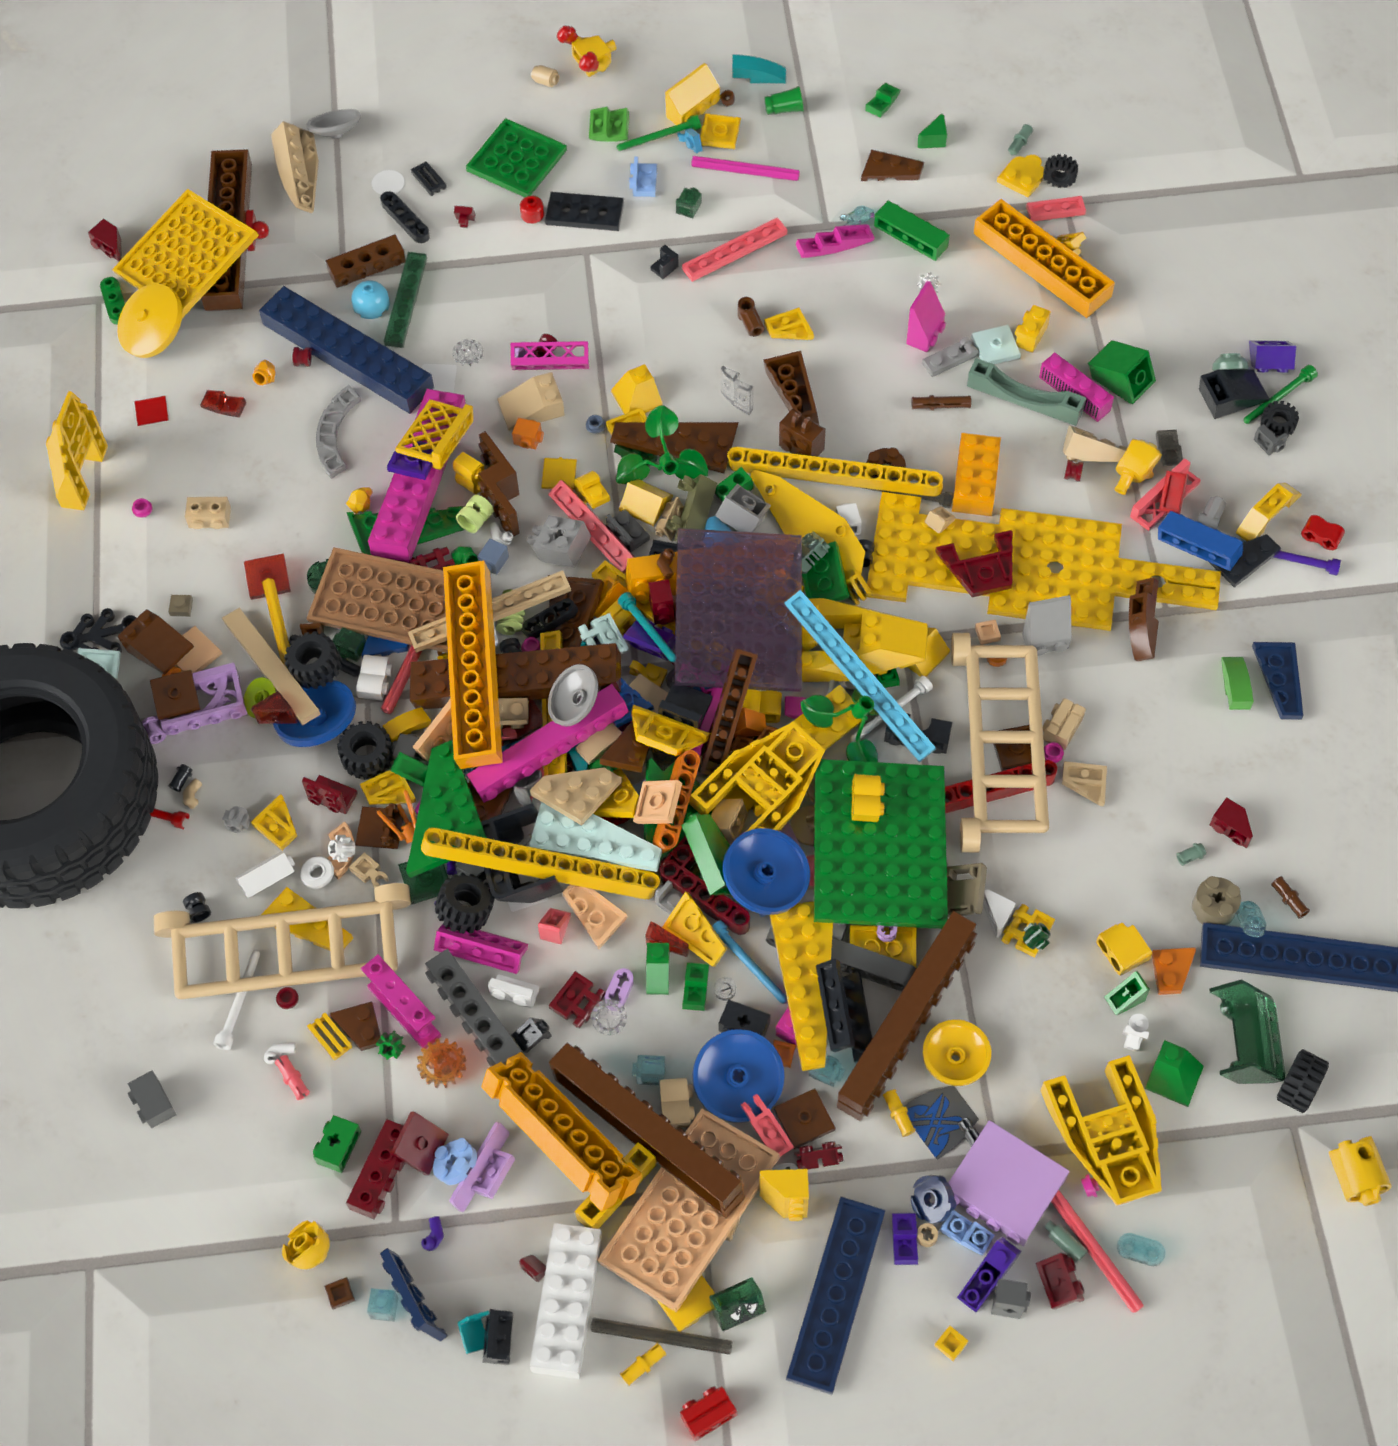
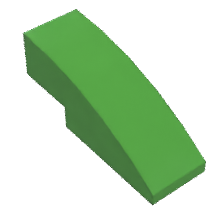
M1222 657L1225 695H1228L1229 710H1250L1254 700L1244 658Z

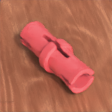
M287 1055L281 1056V1062L277 1059L275 1065L284 1076L283 1081L286 1085L290 1086L296 1099L301 1100L305 1098L303 1093L308 1096L310 1091L300 1078L301 1073L293 1067Z

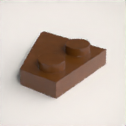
M372 1001L330 1013L332 1020L341 1027L343 1032L353 1040L354 1044L361 1051L378 1047L376 1042L381 1038Z

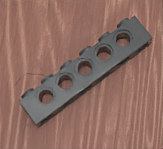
M448 948L425 963L427 978L432 984L435 982L438 985L437 991L444 1001L448 999L451 1004L449 1006L451 1012L456 1018L460 1016L463 1020V1023H461L462 1027L468 1035L473 1034L476 1039L474 1040L476 1047L480 1052L485 1051L488 1055L486 1060L490 1066L499 1062L506 1065L508 1058L522 1052ZM447 975L453 976L449 981L442 980ZM458 992L465 993L461 998L454 997ZM470 1009L478 1010L473 1015L467 1014ZM483 1026L490 1027V1029L486 1032L479 1031V1029ZM496 1043L502 1044L500 1049L494 1050L491 1048Z

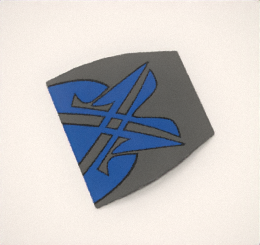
M954 1086L930 1091L904 1106L908 1109L907 1115L917 1134L937 1160L951 1151L965 1138V1132H962L958 1126L960 1120L969 1117L973 1123L972 1127L979 1120Z

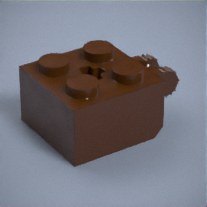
M791 409L779 422V446L784 451L792 454L818 457L825 449L826 428L813 422L810 417L803 416L800 411Z

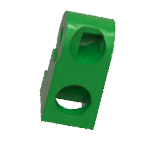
M740 467L717 485L715 495L723 503L725 497L736 484L747 491H751L754 489L752 478Z

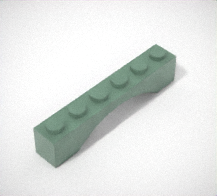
M978 358L975 359L968 374L967 387L1074 426L1077 425L1084 410L1086 397L1070 391L1048 392L1028 387L1007 376L994 364Z

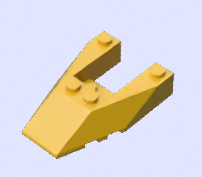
M68 391L58 417L53 422V430L46 440V447L56 498L61 507L84 511L90 493L81 475V468L84 460L102 462L108 445L94 411L88 410V406L81 403L79 397L72 391Z
M825 598L809 599L834 629L844 628L843 640L873 675L886 674L888 670L897 667L902 669L926 661L927 623ZM797 651L796 672L800 682L849 681L824 651Z
M792 722L760 740L757 739L751 742L750 745L740 750H735L691 794L689 805L701 815H708L738 785L766 810L747 831L758 828L780 831L798 811L825 749L796 723Z
M1130 1055L1109 1061L1105 1068V1074L1119 1105L1117 1107L1082 1117L1065 1075L1043 1081L1040 1090L1047 1109L1068 1147L1117 1206L1162 1191L1156 1116Z

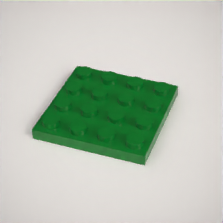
M505 118L466 165V171L525 198L533 194L565 154L567 145Z

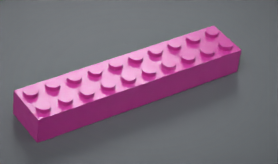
M427 389L416 418L430 399L463 408L466 404L465 396ZM433 407L430 409L431 413L440 411V409ZM448 414V417L451 418L457 416L458 414ZM440 416V417H436V418H434V419H435V421H439V420H443V419H445V418H444V416ZM428 419L422 421L421 423L422 425L431 423V420ZM449 425L439 426V428L443 430L449 428ZM435 428L426 430L427 433L436 431ZM422 431L413 433L414 437L423 435ZM440 436L431 439L432 442L441 440ZM409 444L405 445L404 447L411 448L413 447V445ZM448 460L441 470L433 468L432 465L426 480L394 473L368 539L372 556L409 562L412 559Z

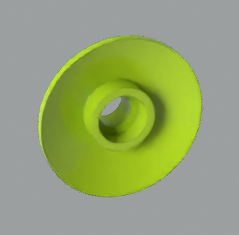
M259 677L254 679L245 691L244 702L247 714L250 717L256 719L264 718L272 711L275 705L276 689L268 678Z

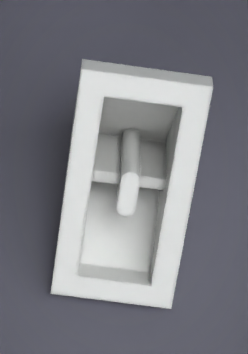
M987 889L984 891L983 905L996 938H999L1014 913L1016 903Z

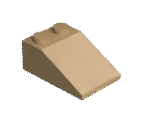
M552 372L532 377L498 398L508 431L514 429L518 418L535 420L540 423L565 416L563 400Z

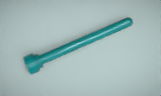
M630 592L623 593L618 599V604L621 608L630 611L668 660L675 662L677 656L637 608L635 597Z

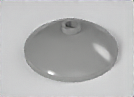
M354 109L335 110L312 118L306 125L307 129L314 134L340 138L358 123L361 116L360 112Z
M581 664L574 665L563 671L556 679L548 698V712L555 723L566 727L575 725L583 720L592 710L597 699L598 680L591 668Z

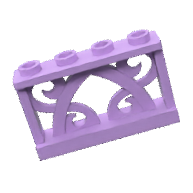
M235 663L193 673L196 691L202 690L204 693L214 696L213 699L203 710L180 715L181 717L170 720L168 718L162 719L160 724L166 735H176L181 731L195 730L201 726L218 724L224 720L238 719L243 715H247ZM228 682H234L235 691L227 690ZM224 695L234 696L236 703L224 706L226 702L231 703L230 699L224 697Z

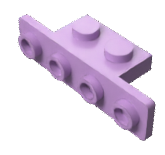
M499 1122L494 1123L480 1149L477 1151L475 1167L473 1169L470 1167L466 1172L468 1176L458 1184L449 1200L461 1212L466 1210L475 1193L493 1199L515 1161L511 1154L500 1151L510 1133Z

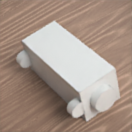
M281 851L235 878L245 895L249 898L295 872L292 868L295 863L290 854L285 855Z

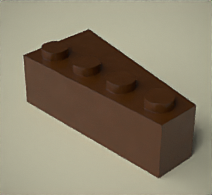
M796 351L764 359L765 372L788 411L791 409L798 410L803 416L810 417L813 422L819 425L818 414L802 352Z

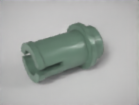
M1194 843L1192 847L1178 852L1176 855L1179 863L1184 866L1198 858L1203 859L1204 855H1206V850L1201 843Z

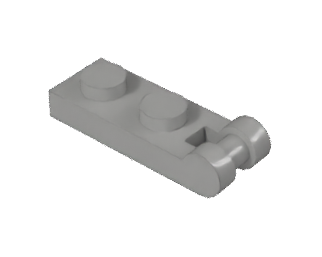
M964 337L960 342L924 358L922 364L929 374L934 377L973 359L978 355L979 351L975 346L971 345L972 342L968 337Z

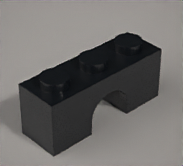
M932 718L930 726L922 731L936 747V750L932 753H947L953 722ZM886 725L884 742L895 746L904 745Z

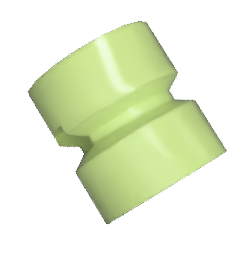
M474 495L456 515V520L466 531L476 533L493 514L494 510L488 500L480 495Z

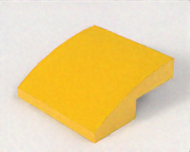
M702 1275L677 1312L658 1301L679 1333L697 1323L702 1316L718 1308L722 1303Z

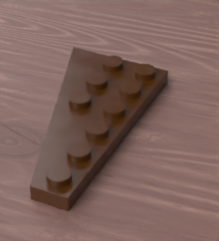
M645 422L615 423L610 443L657 456L665 454L660 436L650 437L646 432ZM679 422L677 430L671 435H664V440L669 453L674 458H679L680 453L685 449H695L705 459L708 470L725 474L728 463L727 453L732 448L739 422Z

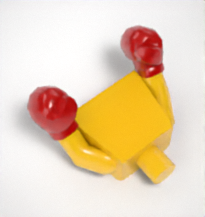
M564 25L557 33V40L559 42L572 45V56L578 62L579 68L585 71L588 77L593 76L597 72H605L611 64V52L617 50L613 40L604 43L598 35L580 37L572 26Z

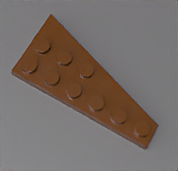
M566 577L571 591L549 600V607L566 598L573 600L578 607V612L574 618L549 631H561L563 648L581 646L582 639L578 627L586 624L588 630L590 629V622L593 620L605 584L601 579ZM554 615L548 616L547 623L554 619Z

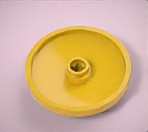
M153 283L140 288L128 299L121 311L117 328L119 342L128 353L139 358H149L161 353L171 344L179 331L183 314L182 303L178 294L166 285Z

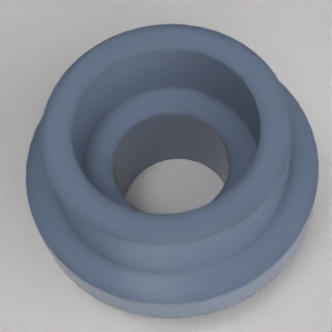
M591 415L586 421V429L590 433H600L605 429V421L599 415Z

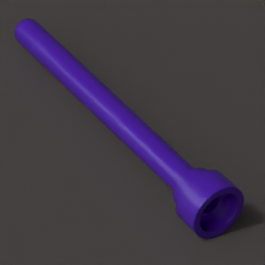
M1280 551L1274 556V558L1323 568L1329 574L1336 576L1341 564V560L1335 558L1325 561Z

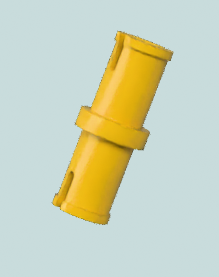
M896 1089L885 1092L882 1096L891 1111V1119H895L902 1137L911 1135L916 1130L907 1115V1107L903 1106Z
M657 1342L642 1356L638 1355L636 1361L621 1372L620 1375L630 1386L645 1372L649 1373L651 1371L650 1368L667 1354Z

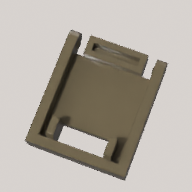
M983 863L947 866L948 917H950L953 911L961 916L973 915L974 912L975 914H982L987 867ZM969 873L974 878L956 880L957 874Z

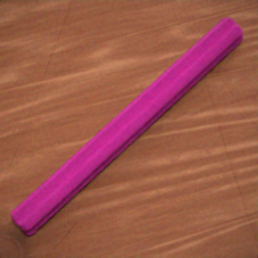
M693 156L691 161L692 167L793 181H798L800 176L799 170L700 156Z

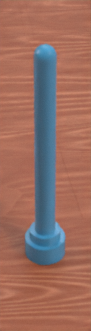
M722 920L717 921L712 927L721 940L780 1003H786L787 996L728 934L729 931L726 924Z

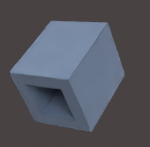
M490 538L477 556L478 561L484 560L490 572L497 575L509 558L508 547Z

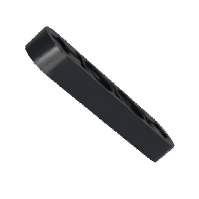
M386 191L381 194V206L417 243L427 242L430 238L429 229L394 192ZM396 210H404L402 214L395 213ZM409 220L415 221L413 225L405 224Z

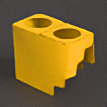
M1124 923L1115 924L1101 932L1096 940L1097 945L1119 976L1149 961L1152 956L1151 949L1134 925L1126 927Z

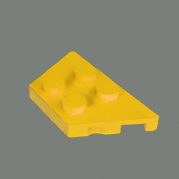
M636 705L632 707L631 715L636 741L646 746L678 756L707 742L710 733Z

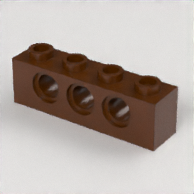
M396 234L326 260L328 273L336 288L346 286L349 283L406 262L404 249Z

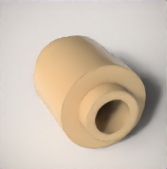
M539 65L533 68L531 78L536 83L554 87L559 81V74L556 69Z

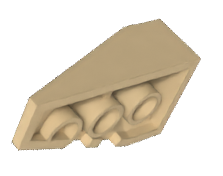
M1069 425L1063 452L1067 455V459L1074 462L1078 460L1119 462L1127 447L1122 445L1119 448L1115 447V443L1105 438L1099 441L1093 433Z

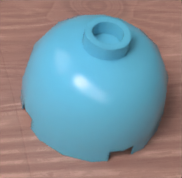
M372 280L363 281L352 292L351 301L354 312L360 314L364 319L379 318L385 310L388 311L390 299L388 292L379 282Z

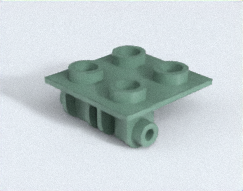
M814 531L806 534L802 538L801 543L797 547L792 548L794 557L792 567L800 575L806 574L812 566L805 559L807 558L815 565L808 556L812 554L819 561L820 559L813 551L822 558L828 552L830 546Z

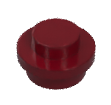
M291 987L282 988L276 995V1002L282 1009L295 1007L299 1000L297 991Z

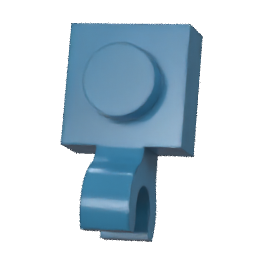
M692 128L686 129L685 134L677 133L679 141L685 142L689 149H692L695 153L703 151L700 135Z

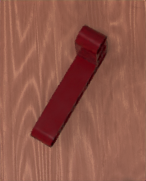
M685 835L661 864V882L665 884L669 880L672 882V887L683 895L685 892H689L701 911L716 921L722 920L728 927L727 929L737 935L746 934L750 929L749 912L725 895H710L705 881L689 871L696 860ZM685 855L688 858L685 860H681L678 857ZM668 871H672L675 874L668 876L665 873ZM685 883L692 884L689 888H685L682 885ZM702 895H708L710 898L707 900H703L700 897ZM720 907H725L728 910L725 912H720L717 909ZM743 919L745 923L737 924L735 921Z

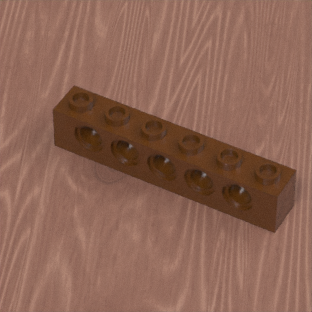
M734 649L709 732V739L706 742L698 769L700 773L711 775L727 759L758 657L757 654Z

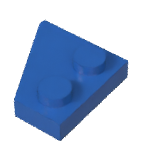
M368 635L361 656L363 659L364 655L373 656L381 654V656H387L392 653L407 652L410 645Z

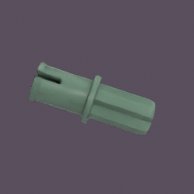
M1024 124L1020 132L1014 136V141L1008 148L1010 155H1017L1021 148L1027 144V139L1033 133L1032 126Z

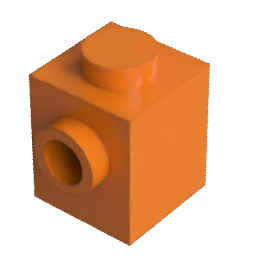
M518 418L512 432L513 444L525 449L531 448L536 450L538 443H541L544 437L541 423L535 420Z

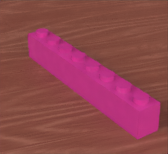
M613 684L598 692L592 710L577 724L566 727L551 721L503 751V763L479 766L468 773L467 777L484 803L494 799L499 793L513 787L518 781L532 775L537 769L548 765L553 759L567 753L571 748L586 741L596 732L604 730L612 722L623 718L629 712L626 703Z

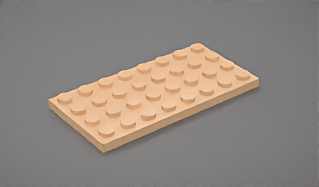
M703 1108L686 1131L688 1139L693 1143L695 1141L700 1143L705 1148V1153L710 1157L716 1156L722 1161L724 1168L728 1171L734 1170L741 1177L742 1190L745 1197L743 1201L726 1219L661 1167L597 1259L599 1264L675 1312L678 1311L759 1190L760 1170H772L780 1158V1154Z

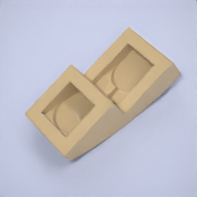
M611 723L604 730L596 732L586 741L580 743L576 747V751L588 764H591L604 755L606 750L621 735V731Z

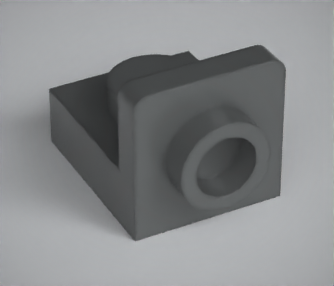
M1263 424L1257 428L1253 440L1268 455H1271L1285 448L1288 435L1284 433L1276 437Z

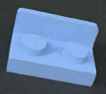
M634 156V163L630 164V174L633 177L629 179V189H633L634 197H655L657 164L638 163V157Z

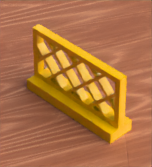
M430 399L396 446V452L432 462L433 468L441 470L473 423V406L465 404L463 408ZM433 407L440 409V411L431 413L430 409ZM448 414H458L457 416L451 418L448 417ZM440 416H444V418H445V419L439 420V421H435V419H434V418L440 417ZM428 419L431 420V423H427L424 425H422L421 423L422 421ZM449 425V428L443 430L439 428V426ZM432 428H435V429H436L435 432H431V433H427V432H426V430H428V429H432ZM422 431L423 433L420 436H413V433ZM440 436L441 440L439 441H431V439ZM427 440V444L419 446L417 443L418 441ZM412 443H414L415 447L412 448L404 447L405 445H409ZM428 449H432V450H433L431 454H427V453H423V452H422V451L428 450Z

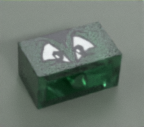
M753 1277L709 1296L713 1316L723 1332L766 1313L762 1292Z

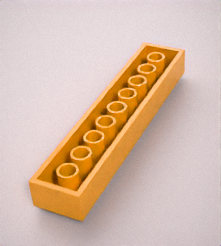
M484 560L443 567L454 760L460 769L503 763L490 570Z

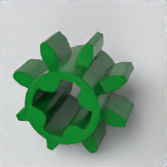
M396 1031L390 1034L384 1032L376 1042V1045L380 1046L378 1054L386 1057V1060L393 1056L395 1059H398L401 1052L406 1048L402 1044L404 1037L397 1034Z

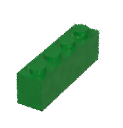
M889 200L875 214L874 227L934 261L948 248L949 234Z

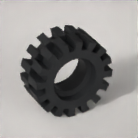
M1057 154V157L1052 155L1045 163L1044 180H1047L1048 184L1052 183L1053 187L1055 185H1058V188H1061V186L1067 188L1068 185L1072 186L1077 178V161L1073 160L1071 156L1067 158L1066 154H1064V157L1061 154Z
M1274 401L1273 404L1269 403L1265 407L1260 425L1264 424L1275 436L1286 433L1289 437V434L1292 435L1299 421V412L1295 411V406L1290 407L1291 403L1289 402L1285 405L1284 401H1280V404H1278V401ZM1279 416L1284 418L1287 422L1279 423L1276 422L1272 417Z

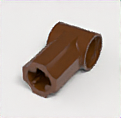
M750 297L740 298L738 301V318L743 322L749 336H759L765 328L755 309V302Z

